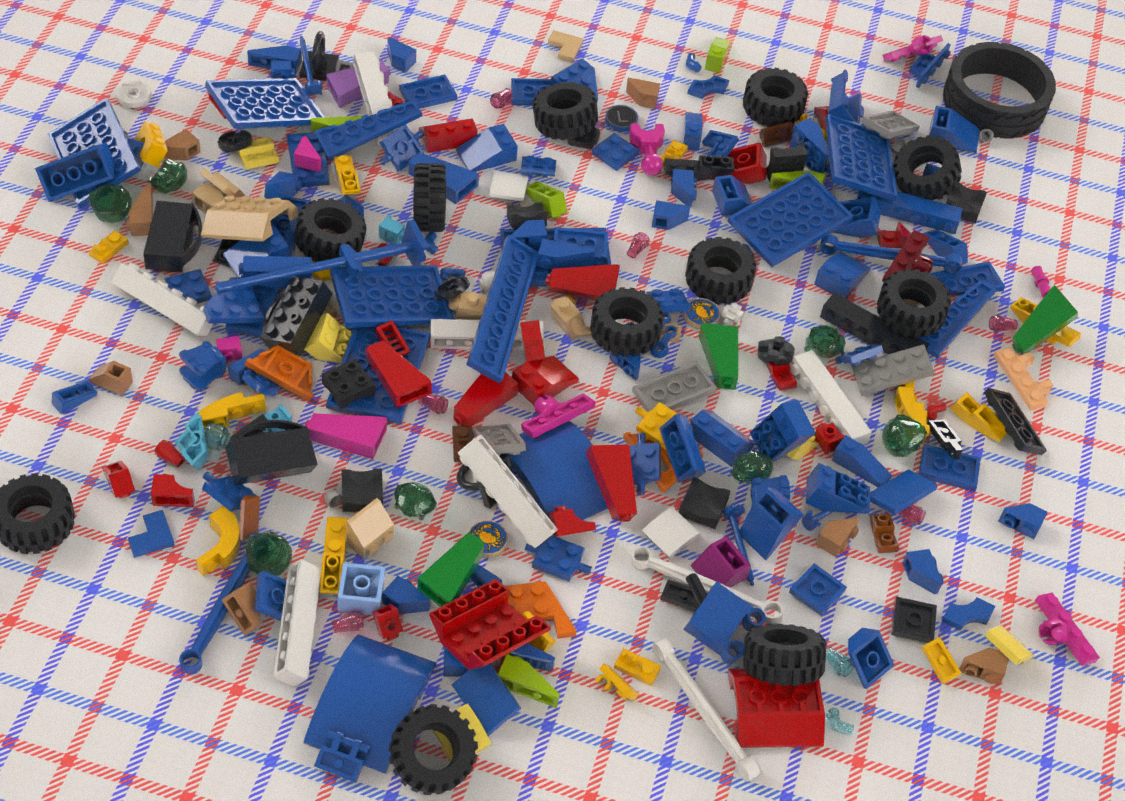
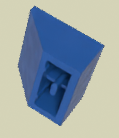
M734 176L715 177L712 193L722 216L733 215L752 204L746 186Z

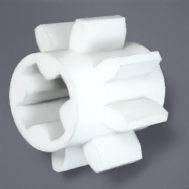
M732 303L731 306L727 304L722 312V317L725 318L724 323L731 326L734 323L739 324L744 315V312L741 311L742 306L736 303Z

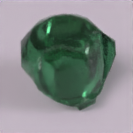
M165 158L161 168L147 182L164 194L177 191L187 180L186 166L182 162Z
M103 185L90 192L88 198L97 218L102 222L116 223L123 220L129 214L132 205L130 192L122 185Z
M822 325L811 329L809 336L805 339L804 350L805 352L813 350L821 358H829L839 353L843 355L846 342L837 328Z
M897 414L895 418L890 419L885 425L882 432V442L887 452L892 456L907 457L920 448L927 431L920 422L906 415Z
M755 450L749 451L747 454L742 453L735 461L733 470L730 473L734 479L751 484L754 478L769 479L774 470L773 459L769 455Z
M407 482L397 485L394 490L396 500L394 508L400 509L408 517H419V520H424L425 516L432 513L436 508L437 502L432 491L423 484Z
M269 531L257 533L254 536L251 535L246 541L247 565L251 572H255L258 575L261 571H265L279 576L288 569L293 558L292 548L286 538L279 536L276 532Z

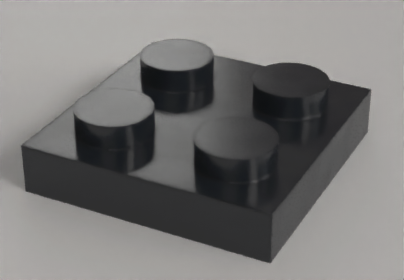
M896 596L891 635L925 643L933 641L937 605Z

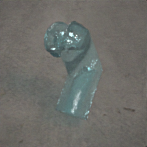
M830 708L828 713H826V720L834 731L852 735L854 725L842 722L839 718V710Z

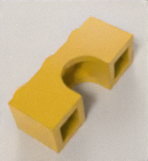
M144 121L135 137L136 141L144 142L139 154L142 161L158 168L168 149L160 127L153 122L148 123Z

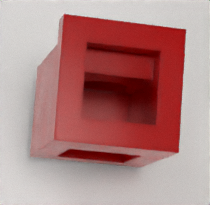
M825 422L817 426L816 434H814L816 437L815 441L819 443L820 448L825 454L834 452L838 444L845 437L844 434L841 435L833 423L826 424Z
M392 604L372 611L379 635L383 639L387 638V640L398 638L399 633L403 631L398 609Z

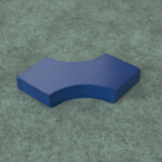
M715 75L708 80H693L687 94L701 99L712 93L724 94L730 80Z
M978 597L966 605H957L950 602L942 622L958 630H961L969 623L987 625L995 606Z

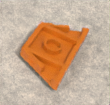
M279 345L271 348L269 351L259 353L258 357L246 360L244 366L306 401H311L313 393H311V385L313 384L311 376L312 364Z

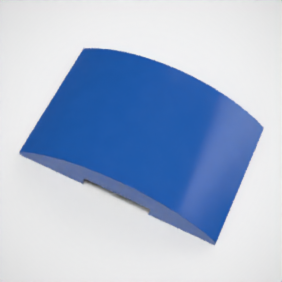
M567 421L535 438L523 432L519 435L526 443V451H521L518 455L504 453L509 456L514 475L517 474L535 502L549 519V512L555 511L554 507L567 506V509H573L574 514L581 520L608 509L586 456V450L592 443L571 421Z
M357 634L344 651L324 688L306 732L304 744L317 749H321L322 745L331 748L333 741L326 739L328 731L345 733L346 737L353 740L360 739L364 741V744L371 746L368 755L359 752L357 756L358 759L365 761L363 766L386 774L390 766L389 757L391 752L388 750L389 744L392 741L391 736L405 716L411 711L413 712L418 699L420 700L437 662ZM341 745L339 751L349 755L351 748Z

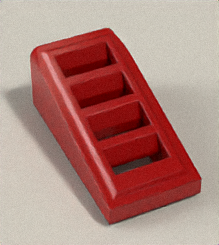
M393 320L376 327L375 334L379 341H384L394 350L402 347L403 351L398 352L401 356L411 352ZM397 342L399 343L398 345H396V346H394V347L391 346V345L394 344V343H397Z

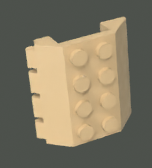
M229 195L207 210L201 238L263 242L273 235L270 220L279 214H285L292 221L298 217V207L289 200H281L280 198L265 199V197L250 198V196L239 198Z

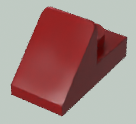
M898 222L895 231H878L879 247L902 248L911 232L900 222Z

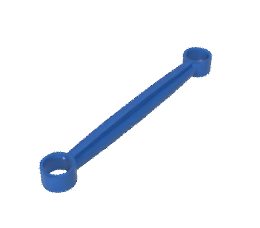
M834 235L823 237L820 243V250L828 255L834 254L836 251L894 260L900 252L898 249L841 242ZM825 243L833 244V246L825 245ZM922 254L933 259L934 264L932 266L943 267L947 273L956 274L962 269V258L957 254H949L945 258ZM953 262L957 263V265H950L948 263Z
M256 532L247 537V551L215 602L192 648L180 654V667L184 673L195 674L201 670V655L228 612L222 599L242 587L256 558L267 552L268 543L267 537L264 534ZM255 541H261L264 543V545L259 548H254L250 546L251 543ZM194 657L198 659L195 665L187 666L183 664L187 658Z

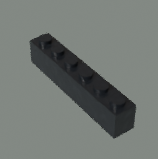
M833 293L823 305L820 318L870 345H882L883 352L886 354H892L923 344L926 351L928 350L929 343L919 338H912V336L904 337L901 333L896 334L892 328L885 326V322H882L880 317L836 293Z

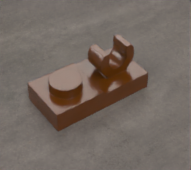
M785 122L760 129L759 136L762 146L791 140L793 124L792 122Z
M452 426L454 462H461L458 452L473 440L472 426Z

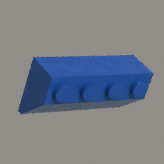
M107 142L35 168L48 202L114 178L113 157Z

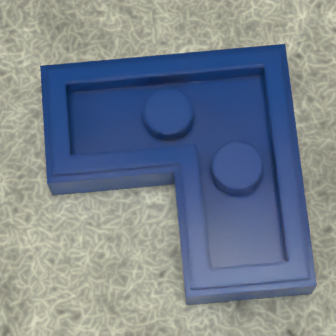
M710 130L702 143L703 146L712 148L707 156L727 157L739 139L735 135Z
M163 510L143 515L147 532L128 537L134 558L175 546Z

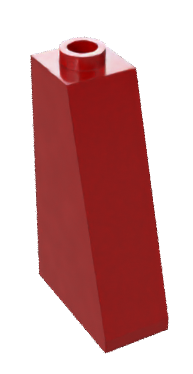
M611 264L552 269L551 274H547L545 285H548L547 291L565 295L571 294L575 297L596 301L603 293H609V290L616 289L620 265Z
M384 341L366 347L367 361L397 408L432 394L431 380Z
M507 372L504 373L503 380L499 384L480 374L454 406V421L459 426L475 425L517 396L518 382Z
M629 444L591 445L586 450V456L612 520L619 519V522L631 521L637 514Z

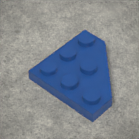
M584 59L579 60L551 77L550 82L552 84L575 82L576 84L581 83L584 86H588L595 93L598 102L595 68Z
M231 277L229 281L241 279L243 277ZM252 286L231 290V292L222 294L215 293L203 309L208 324L262 323L264 319Z

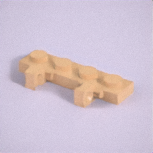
M1011 347L995 351L994 358L1029 410L1032 411L1046 407L1048 401L1045 396L1051 392L1053 384L1050 380L1040 383L1038 381L1034 382L1026 370V366L1032 365L1035 359L1033 354H1015Z

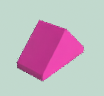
M304 136L294 152L295 166L319 172L321 171V158L307 137Z

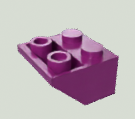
M725 536L710 544L691 564V567L697 574L731 588L748 578L751 565L732 541Z

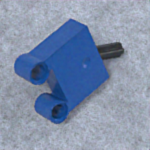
M696 573L688 575L686 581L699 606L683 630L720 655L725 663H736L744 655V645L738 640L729 641L741 621L743 628L748 632L752 628L762 625L766 620L765 613L762 609L752 607L717 581L706 593ZM750 617H754L757 623L752 622ZM729 649H733L736 652V656L732 655Z

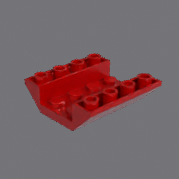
M497 579L429 613L441 644L468 669L484 667L547 633L551 630V627L538 615L528 620L508 603L510 590Z
M728 669L730 690H734L738 718L735 727L736 739L741 748L824 746L825 711L819 679L806 685L782 686L780 684H769L765 681H759L757 678L751 677L745 669Z

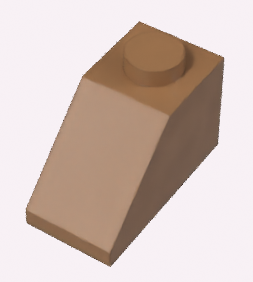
M628 77L626 93L639 106L655 109L660 83Z
M251 582L236 589L222 599V602L244 636L260 624V613L254 611L256 590Z

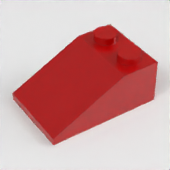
M760 142L731 150L727 157H733L734 172L727 175H732L745 184L766 180L767 155Z
M554 355L545 357V359L528 361L513 370L512 378L518 382V392L533 406L539 397L543 398V395L555 397L579 380Z

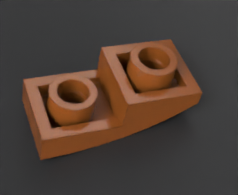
M871 514V528L878 553L898 552L899 545L894 535L895 526L890 514Z

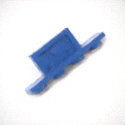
M947 43L937 56L930 53L920 56L910 67L909 73L919 77L916 84L917 88H920L922 84H926L929 76L934 75L936 68H940L944 59H948L951 53L949 50L951 44Z

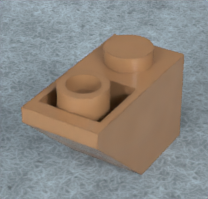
M187 129L177 133L165 141L168 151L163 159L189 160L201 153L199 139Z
M112 361L99 366L89 378V382L123 396L133 383L131 368Z
M851 518L829 521L819 533L816 546L837 557L840 551L844 553L850 543L848 542L849 539H854L859 532L857 526L860 520Z
M989 647L965 657L959 669L968 676L977 677L990 684L1000 685L1005 676L1009 658L1001 651Z

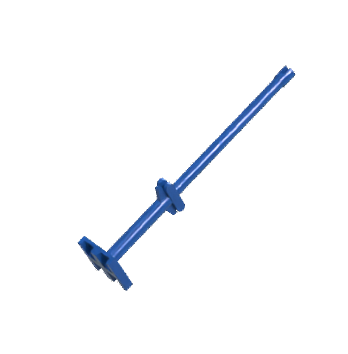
M415 220L407 221L402 241L399 244L357 253L349 244H342L339 250L340 257L237 280L215 283V291L217 294H222L235 289L345 266L351 276H355L357 272L358 274L362 273L361 263L404 253H406L412 266H421L420 263L426 259L424 250L429 249V245Z

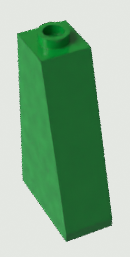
M1055 285L1048 291L1013 336L1012 347L1017 353L1021 352L1023 355L1031 352L1078 318V311Z
M701 323L699 340L716 387L736 389L738 381V326Z
M468 532L418 577L417 589L439 607L459 598L484 555L485 544L482 539Z

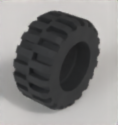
M775 67L774 69L758 70L747 80L743 97V108L747 115L760 125L764 124L767 127H771L785 122H792L794 124L804 114L808 98L807 86L800 77H797L793 72H788L786 69L781 70Z
M561 82V84L555 83L550 87H545L543 91L538 92L533 100L535 126L541 134L555 140H572L575 137H582L585 133L588 134L598 122L595 93L588 86H584L581 83L576 84L575 82Z
M926 135L924 138L920 136L914 141L910 140L906 146L903 145L900 148V152L895 156L893 163L897 185L902 190V193L933 201L935 199L940 200L943 199L944 195L948 196L952 193V189H956L958 182L961 180L962 168L958 151H956V147L953 144H950V141L947 139L942 140L939 136L932 137V135ZM936 162L942 165L937 172L928 176H920L913 173L923 163Z
M418 163L414 168L413 220H415L421 232H442L445 230L446 166L438 163Z
M320 198L318 201L313 200L309 204L307 203L300 210L295 227L294 240L299 250L303 251L306 257H311L314 262H320L340 257L339 250L342 244H349L356 253L361 252L367 227L363 216L360 215L357 209H353V206L349 203L345 204L344 201H336L334 198H328V200ZM321 229L333 230L339 234H329Z
M712 237L707 238L706 241L702 240L697 243L689 253L685 272L686 283L690 290L696 293V296L699 298L708 299L718 305L720 303H724V305L730 304L732 301L735 303L740 301V298L746 297L750 292L756 272V261L751 251L749 252V249L745 245L742 246L737 240L732 241L731 238L722 239V237H716V239ZM722 267L732 272V274H719L709 268Z
M904 269L903 272L900 270L888 276L882 285L877 300V312L881 321L885 322V326L892 328L896 334L901 333L904 337L912 336V338H919V336H922V338L927 337L929 334L932 335L941 329L950 309L951 298L948 289H945V284L942 281H938V277L935 275L931 276L926 271L921 272L919 269ZM903 299L917 301L924 306V308L911 306L905 303Z
M620 287L618 290L615 288L611 289L609 293L605 292L597 298L593 305L590 324L592 338L596 340L600 347H603V350L606 352L610 351L616 356L619 353L623 354V357H629V354L639 356L640 353L645 354L659 342L663 323V311L657 300L654 301L653 296L645 294V291H637L631 287L630 289H625V287ZM629 319L637 322L638 324L624 325L616 322L615 320Z
M31 473V476L24 474L20 475L18 479L13 478L8 481L7 485L3 484L0 487V542L5 547L9 546V549L14 552L20 550L21 554H28L29 552L39 554L43 550H46V552L52 550L54 545H60L63 542L62 539H66L70 535V530L73 529L75 524V512L67 487L61 484L58 479H51L49 475L45 474L39 476L38 473ZM31 506L50 508V511L44 517L36 521L23 522L15 519L22 510Z
M793 624L760 625L752 628L745 636L743 666L751 677L757 678L762 682H768L769 684L798 686L799 684L813 683L820 679L825 672L826 641L819 632L816 633L815 630L807 629L803 626H795Z
M430 704L426 708L421 706L414 712L411 711L398 724L391 736L392 741L389 744L388 751L391 752L389 757L390 764H393L395 768L393 772L395 776L399 775L402 778L401 783L404 786L408 784L412 787V791L416 793L422 791L423 795H431L432 793L439 795L454 789L471 773L473 764L478 756L475 754V751L478 749V742L474 741L476 736L474 729L470 730L468 727L470 722L467 718L462 720L459 717L460 712L457 710L454 712L449 711V706L442 705L439 708L437 704ZM424 730H435L447 737L453 750V758L447 767L441 770H431L424 767L417 760L413 751V743L419 733Z

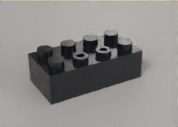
M167 201L156 202L143 252L145 269L183 272L184 265L196 255L202 243V222L194 204ZM196 225L198 226L199 234L192 245L193 226Z
M296 276L289 280L288 286L273 301L264 319L260 338L270 350L279 345L293 354L301 356L333 295L325 282Z
M265 420L256 422L236 433L225 447L234 485L311 473L318 465L308 427L291 421ZM263 428H280L286 430L280 432H267L255 436L243 437V435L249 432Z

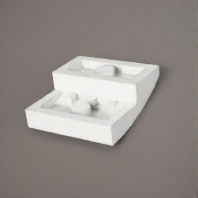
M494 171L489 197L524 202L529 176Z
M673 507L660 514L642 529V532L669 559L683 547L687 548L700 535Z

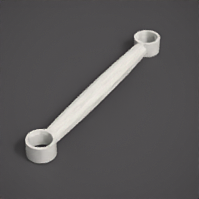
M638 546L632 551V565L636 569L645 570L650 567L688 585L686 577L694 573L653 557L651 550L645 546ZM638 555H645L648 557V559L645 561H638L635 559V557ZM697 574L706 593H708L716 581ZM723 585L752 607L762 609L764 613L767 610L779 612V615L775 617L768 616L765 613L766 624L777 625L782 621L783 607L780 603L776 601L763 603Z
M663 638L653 643L652 648L655 656L660 662H665L695 709L736 762V768L741 778L748 782L759 776L760 770L756 761L751 756H746L722 718L709 703L708 698L676 658L670 641L667 638Z

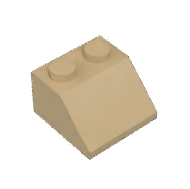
M378 498L346 521L347 545L363 559L376 553L381 545L390 542L394 536V523Z

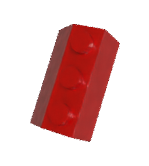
M473 118L419 127V130H422V133L425 134L422 140L427 153L455 149L476 136L478 132Z

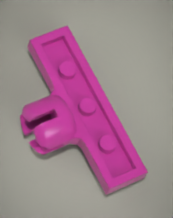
M926 35L919 36L913 39L911 45L883 54L882 56L884 61L891 60V62L900 60L902 55L904 58L913 55V53L922 56L930 53L934 47L938 46L937 43L943 41L942 35L932 38Z
M584 393L564 403H559L550 395H543V398L539 397L534 404L535 413L538 416L521 423V429L532 438L538 437L595 408V401Z
M1053 592L1038 595L1035 602L1048 618L1047 621H1043L1038 630L1040 638H1048L1043 639V642L1048 645L1066 644L1081 666L1096 663L1100 657Z

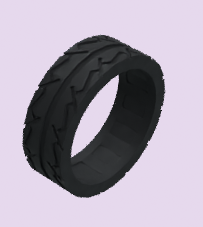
M1002 42L976 43V45L972 44L957 53L958 56H955L952 61L943 89V100L946 108L956 111L978 127L980 132L984 129L992 130L994 138L1013 139L1023 137L1022 135L1031 134L1040 127L1056 92L1054 75L1045 62L1028 50L1025 51L1021 47ZM975 74L1003 76L1023 86L1031 94L1035 102L1024 106L995 104L972 92L963 79Z

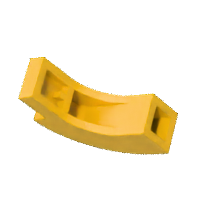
M224 506L209 515L210 527L220 536V540L215 547L196 559L198 572L202 576L214 571L218 565H221L224 569L228 568L236 559L240 550L241 540H239L238 520L235 514Z

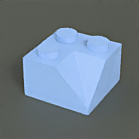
M343 562L338 592V612L373 615L372 611L380 609L385 567Z

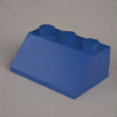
M701 410L690 420L695 441L731 467L756 445L753 440L711 410Z
M680 414L674 415L659 429L677 482L679 483L692 480L693 477L699 478L706 473V466L701 458L699 445L695 441L693 428L689 423L688 417Z

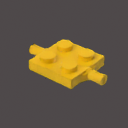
M661 402L649 412L638 406L635 413L641 416L643 420L637 425L636 431L645 433V437L655 443L659 442L661 447L666 450L659 428L678 413Z

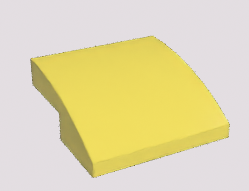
M269 136L253 139L250 146L238 151L245 170L280 163L279 156L274 150V143Z
M1003 626L992 628L985 635L1015 665L1019 663L1024 664L1034 657V654Z
M467 703L456 709L461 713L459 717L462 720L467 718L470 722L468 725L469 729H474L476 733L474 741L478 742V749L475 751V754L490 746L491 742L469 704ZM432 730L441 743L443 752L451 762L453 750L450 741L442 733Z

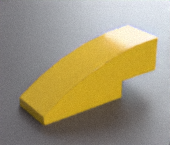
M968 392L962 395L949 408L970 427L997 442L1001 441L1007 434L1005 426L996 417L995 413L985 403L979 405Z

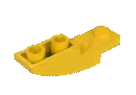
M351 155L334 157L337 181L341 194L361 193Z
M1020 297L1010 305V309L1022 323L1027 320L1037 307L1036 304L1023 297ZM1066 326L1046 341L1052 345L1060 342L1067 347H1071L1080 339L1081 333Z
M912 381L899 385L894 401L906 429L920 444H924L926 437L930 434V427L926 423L927 411L924 410L923 402H917V396L914 395L915 383Z
M242 392L219 399L197 412L202 417L204 433L229 427V420L265 412L264 394H258L244 398Z
M327 517L319 590L321 594H338L343 562L345 563L346 521H348V518Z

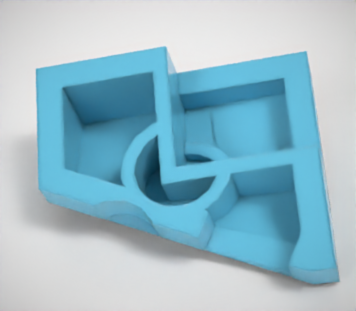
M196 413L184 425L187 429L175 441V444L180 448L182 455L191 466L200 470L207 461L208 448L202 417L199 413Z

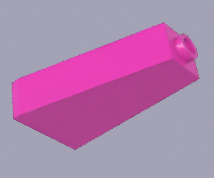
M313 413L311 419L306 421L305 426L308 427L310 438L313 442L374 459L387 431V418Z

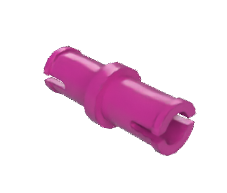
M1035 266L1031 269L1035 279L1034 284L1039 288L1041 296L1044 298L1050 290L1049 279L1044 275L1041 266Z

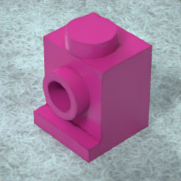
M239 336L216 339V348L225 356L226 362L242 359Z

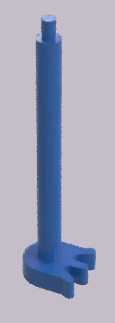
M300 36V46L308 81L305 85V90L310 95L322 94L321 80L313 81L306 42L303 36Z
M732 503L723 510V515L725 519L730 520L738 550L749 562L736 519L745 513V509L740 507V504L735 506ZM750 568L747 581L750 582V586H754V576Z
M810 510L802 518V524L808 531H812L821 525L818 521L833 512L821 511L812 516V510Z

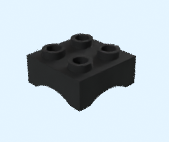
M798 145L791 149L771 148L770 161L766 168L769 182L772 173L804 170L808 155L804 145Z
M958 182L956 189H952V193L949 194L946 204L963 208L961 219L976 223L987 192L969 189Z
M536 202L527 207L507 204V219L511 228L517 230L528 220H544L545 226H547V212L544 211L542 202Z
M356 359L321 373L322 384L332 394L340 409L347 407L360 398L370 397L375 394V384Z
M382 468L369 471L342 470V512L361 511L376 498L383 505Z
M693 477L680 505L679 514L686 519L716 529L728 502L730 490L710 486L702 480Z

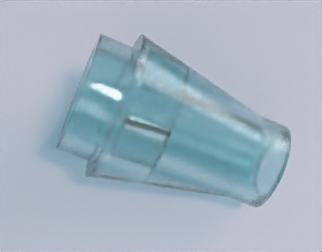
M832 647L826 650V660L839 676L846 677L853 671L854 665L851 658L837 652Z

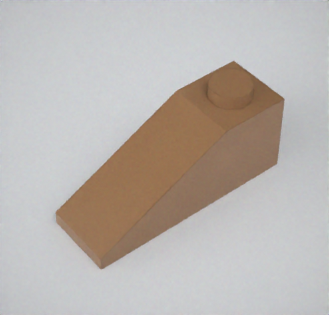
M151 183L146 184L129 210L130 218H126L127 229H131L132 236H143L149 233L153 218Z

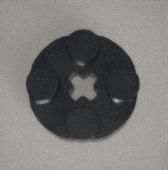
M594 127L588 134L585 133L580 138L567 139L568 144L592 149L599 141L600 130Z
M776 336L774 339L758 342L757 356L762 362L767 364L771 361L775 362L774 365H785L793 360L795 348L791 343L785 341L784 337Z

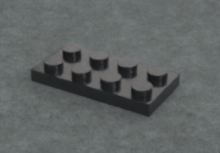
M988 388L983 392L987 398V403L993 407L996 417L1003 423L1006 433L1012 437L1014 446L1019 451L1043 455L1047 451L1011 393Z

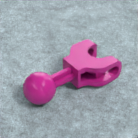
M630 123V144L638 148L640 154H645L641 161L643 172L650 176L657 175L663 167L662 159L656 154L657 149L663 145L664 125L655 124L653 130L647 131L641 129L638 123Z

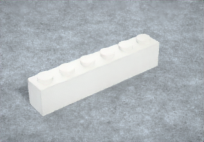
M374 51L355 53L353 66L368 116L377 114L380 110L391 108L392 101L388 99V88L383 82L384 74L379 69V58H376ZM395 130L376 138V145L381 146L379 142Z
M131 262L129 265L120 264L111 282L112 284L196 335L208 336L213 324H208L203 311L204 306L196 305L197 301L190 297H183V293L175 288L171 290L166 282L159 279L156 281L153 279L154 275L147 271H140L138 265Z
M431 319V348L471 349L480 320ZM519 321L511 350H524L520 322L525 321ZM539 321L542 340L544 342L543 321Z
M810 350L794 356L790 367L791 372L798 378L802 388L810 395L811 401L817 405L821 415L829 423H833L841 435H847L863 445L868 444L872 431L815 352Z
M482 435L475 437L458 452L461 462L472 470L474 478L485 486L486 493L497 501L499 509L510 517L512 525L522 532L525 541L530 546L536 548L558 530Z
M303 559L288 567L273 678L294 687L306 681L310 674L309 664L312 656L311 648L314 638L313 631L317 617L316 607L319 600L318 591L321 579V568Z

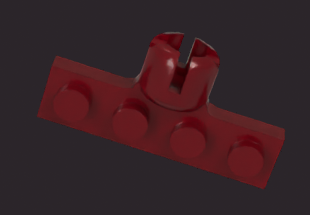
M913 230L883 276L882 282L891 274L900 270L903 272L904 269H919L921 272L926 271L930 273L934 261L921 254L930 237Z

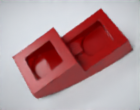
M769 361L767 367L779 391L797 388V380L790 372L791 365L789 363L774 365L775 362Z

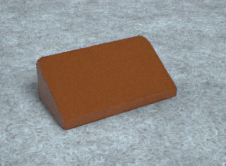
M245 495L241 500L239 540H246L250 534L258 532L259 496Z

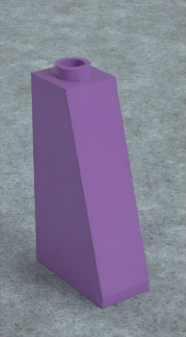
M380 60L379 69L384 74L383 82L386 85L389 83L391 72L389 66H386L384 61ZM354 67L326 74L327 88L339 108L362 97Z

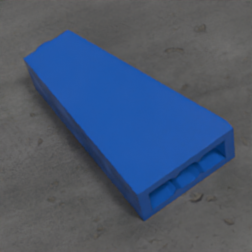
M421 152L409 160L408 174L413 177L415 165L418 163L444 164L446 166V199L454 204H457L478 187L479 174L472 170Z
M243 256V263H239V274L246 278L311 264L312 261L311 257ZM312 273L299 275L296 277L311 279ZM292 277L258 285L285 289Z

